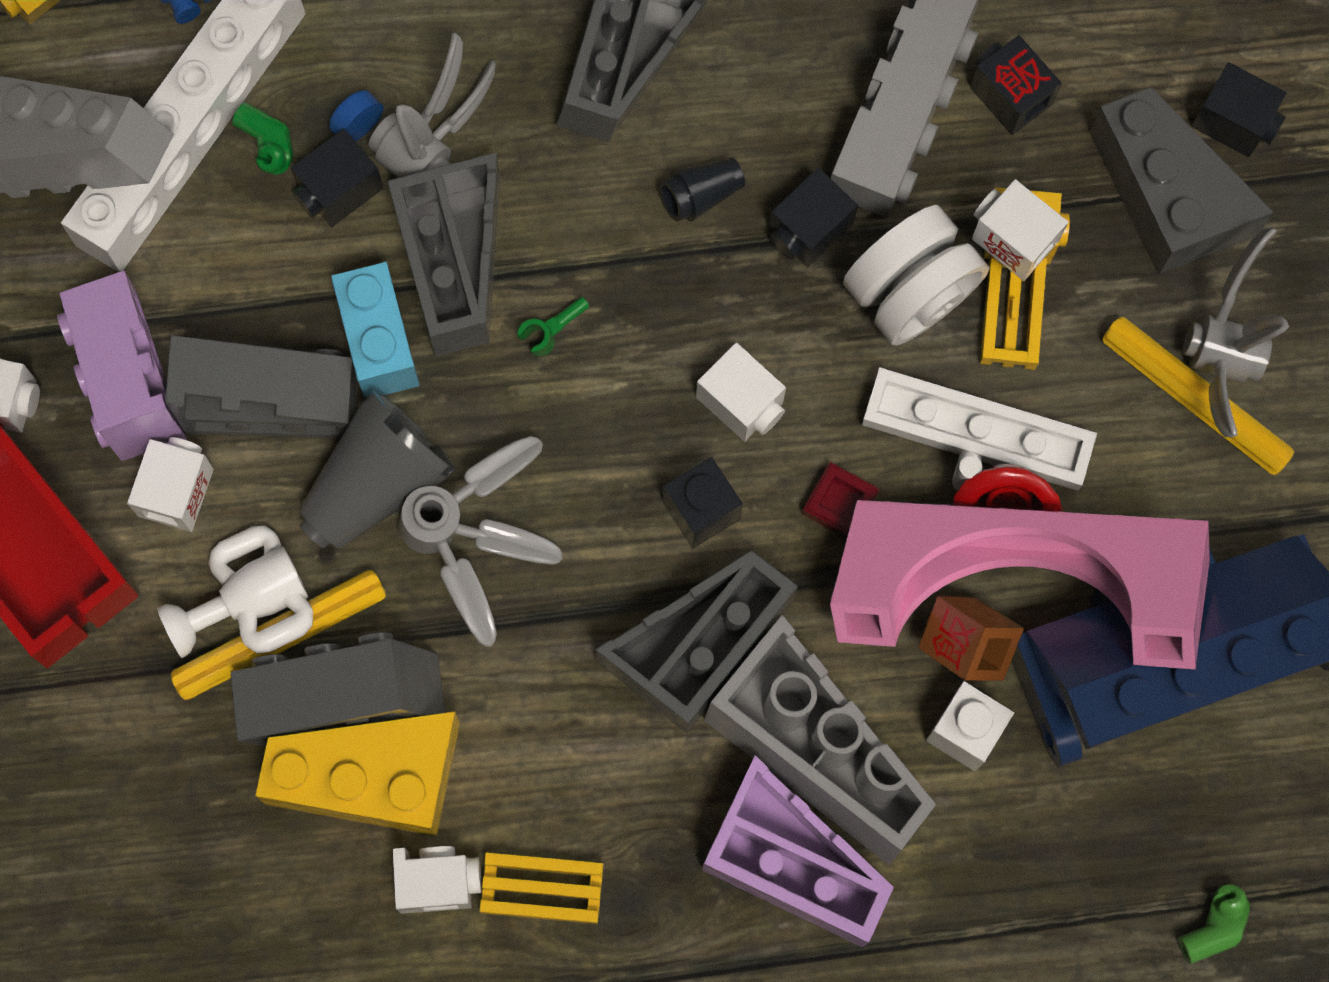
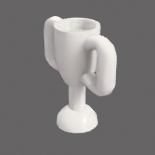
M265 525L252 526L220 541L210 551L209 567L212 574L223 586L219 590L220 596L187 612L176 605L164 604L157 607L165 630L181 658L188 655L194 647L196 632L229 616L233 620H238L240 636L244 645L256 653L271 652L302 637L313 624V610L305 599L309 596L285 547H281L277 533ZM264 546V555L247 563L237 572L227 566L229 562ZM287 607L295 613L257 632V618L272 615Z

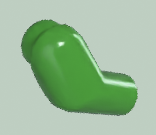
M1225 884L1219 887L1214 893L1205 926L1178 937L1179 947L1188 964H1193L1231 949L1240 943L1250 911L1249 901L1241 887L1235 884Z

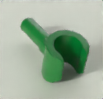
M580 297L546 322L539 319H529L523 322L518 329L517 336L522 341L528 338L534 331H544V340L530 352L534 356H545L554 347V336L590 306L583 297Z

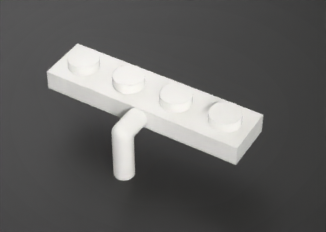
M879 368L862 423L863 426L958 454L959 458L952 479V484L957 491L965 480L973 478V476L982 471L981 462L994 466L1002 464L1022 466L1047 482L1079 491L1084 482L1097 433L883 368Z

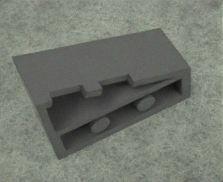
M593 0L556 126L609 142L702 13L707 0Z
M1152 87L1100 107L1089 133L1158 275L1255 237L1274 213Z
M497 152L389 180L388 185L435 357L490 343L500 190Z
M171 335L165 403L186 434L342 438L356 414L358 380L352 358L345 357L342 352L329 349L303 352Z
M750 551L690 589L689 593L661 611L657 610L644 618L642 623L613 641L610 640L597 648V663L684 732L688 733L709 707L715 696L794 601L798 586L756 553Z
M392 633L363 635L358 637V646L340 649L338 644L309 646L304 649L305 657L287 660L285 655L260 656L251 660V668L231 671L237 741L266 747L269 737L445 713L438 654L394 640Z

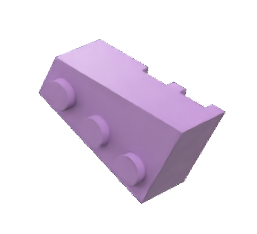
M121 271L60 292L65 312L57 314L58 323L67 345H74L79 363L74 365V371L84 396L89 397L93 416H90L91 423L102 448L110 446L119 459L124 461L144 454L150 439L165 444L168 443L170 437L186 439L183 428L165 403L167 380L136 289L126 272Z
M754 756L704 862L702 871L860 947H864L870 942L894 887L841 836L836 835L822 822L799 796L794 795L780 782L757 756Z

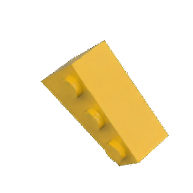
M456 712L269 737L255 796L265 805L437 836L460 721Z

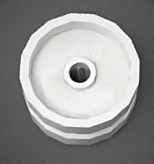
M938 205L926 207L888 231L868 248L844 277L843 285L860 306L872 307L881 304L874 323L887 340L895 346L908 342L944 318L978 287L990 269L989 265L972 245L967 243L952 247L958 228Z

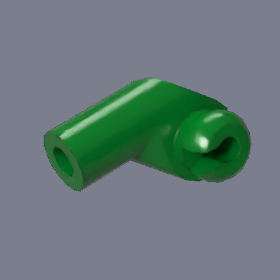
M247 102L242 103L234 114L232 125L256 138L258 157H255V160L260 170L273 175L282 174L289 168L294 156L288 126Z

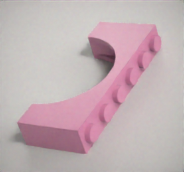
M857 500L830 603L837 642L895 647L904 624L914 610L930 595L947 584L984 570L1003 567H1036L1074 576L1087 582L1107 596L1119 609L1130 628L1134 665L1195 669L1210 562L1209 522L1181 518L1170 519Z

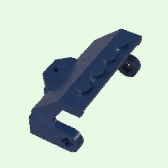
M1295 535L1219 563L1215 562L1209 547L1210 562L1195 669L1134 665L1130 628L1115 604L1096 588L1090 598L1093 608L1033 628L1022 634L1012 658V664L1045 747L1057 767H1061L1082 759V747L1077 730L1087 750L1316 666H1320L1326 671L1329 670V571L1312 553L1305 535Z

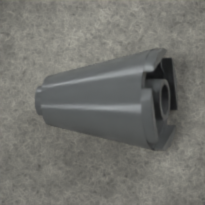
M372 390L362 402L301 504L299 511L305 520L299 526L321 548L325 549L329 543L337 548H342L400 510L406 498L414 490L424 486L440 484L449 478L456 470V467L438 445L433 450L429 449L432 445L424 436L425 432L388 398L382 394L379 396L375 390Z

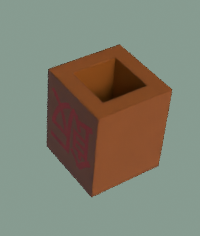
M938 596L933 610L928 616L927 626L918 649L964 680L1004 681L1024 628L978 598Z

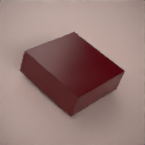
M830 462L806 503L802 515L847 539L857 500L874 501L880 489Z

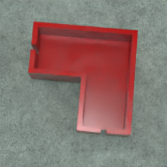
M0 424V618L29 655L48 669L89 637L82 628L83 626L91 622L99 629L137 599L139 595Z

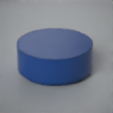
M358 91L346 98L337 107L331 116L329 128L334 134H337L344 128L356 142L376 125L383 113L384 107L369 91Z

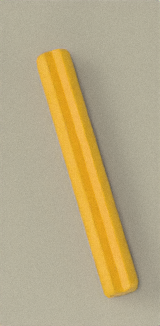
M1120 316L1116 319L1103 336L1104 344L1223 436L1217 428L1210 410L1208 391L1210 383L1127 318ZM1229 399L1238 435L1232 438L1223 437L1270 474L1276 475L1281 472L1293 457V448Z
M367 570L308 601L313 610V624L302 637L271 652L256 653L247 648L241 636L174 669L170 674L172 683L179 696L184 700H190L230 679L231 671L251 668L252 659L265 655H277L380 602L386 596L385 590L377 574L373 570ZM289 610L275 617L274 619L258 626L257 632L266 629L294 615L295 613L292 610Z

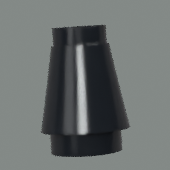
M730 157L726 160L671 170L669 177L660 181L659 191L662 202L673 220L678 222L687 219L693 222L733 195L737 190L744 188L745 177L737 160Z

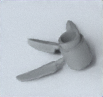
M452 33L441 76L432 98L420 115L411 106L398 105L396 106V113L387 116L377 126L369 140L368 147L376 153V161L398 178L451 164L449 162L451 149L440 140L449 131L456 133L468 121L483 100L494 78L496 63L493 60H489L482 76L467 99L452 116L448 117L432 133L428 124L434 113H440L444 109L460 70L463 42L456 33Z
M1270 227L1262 229L1250 241L1237 259L1222 288L1221 293L1224 299L1216 317L1207 314L1200 324L1192 322L1183 344V354L1190 356V368L1215 375V380L1209 385V404L1214 422L1225 437L1232 438L1238 435L1228 399L1226 379L1239 383H1244L1246 379L1258 382L1262 378L1270 359L1272 350L1271 339L1289 328L1288 322L1282 316L1277 315L1258 316L1247 321L1244 325L1227 320L1236 298L1235 295L1246 273L1262 249L1277 232L1276 229Z
M533 436L519 439L472 466L464 475L467 484L453 494L437 486H424L414 490L406 498L399 518V533L409 548L424 554L440 552L446 566L441 568V578L469 630L477 641L486 647H491L494 644L497 635L490 606L472 565L465 558L456 561L449 543L452 541L454 534L476 539V547L486 552L540 564L554 565L560 563L563 559L560 548L549 540L529 531L489 519L481 521L479 528L459 524L460 510L458 503L473 493L479 497L489 495L523 470L541 453L543 444L539 438ZM420 513H432L440 520L435 523L426 522Z

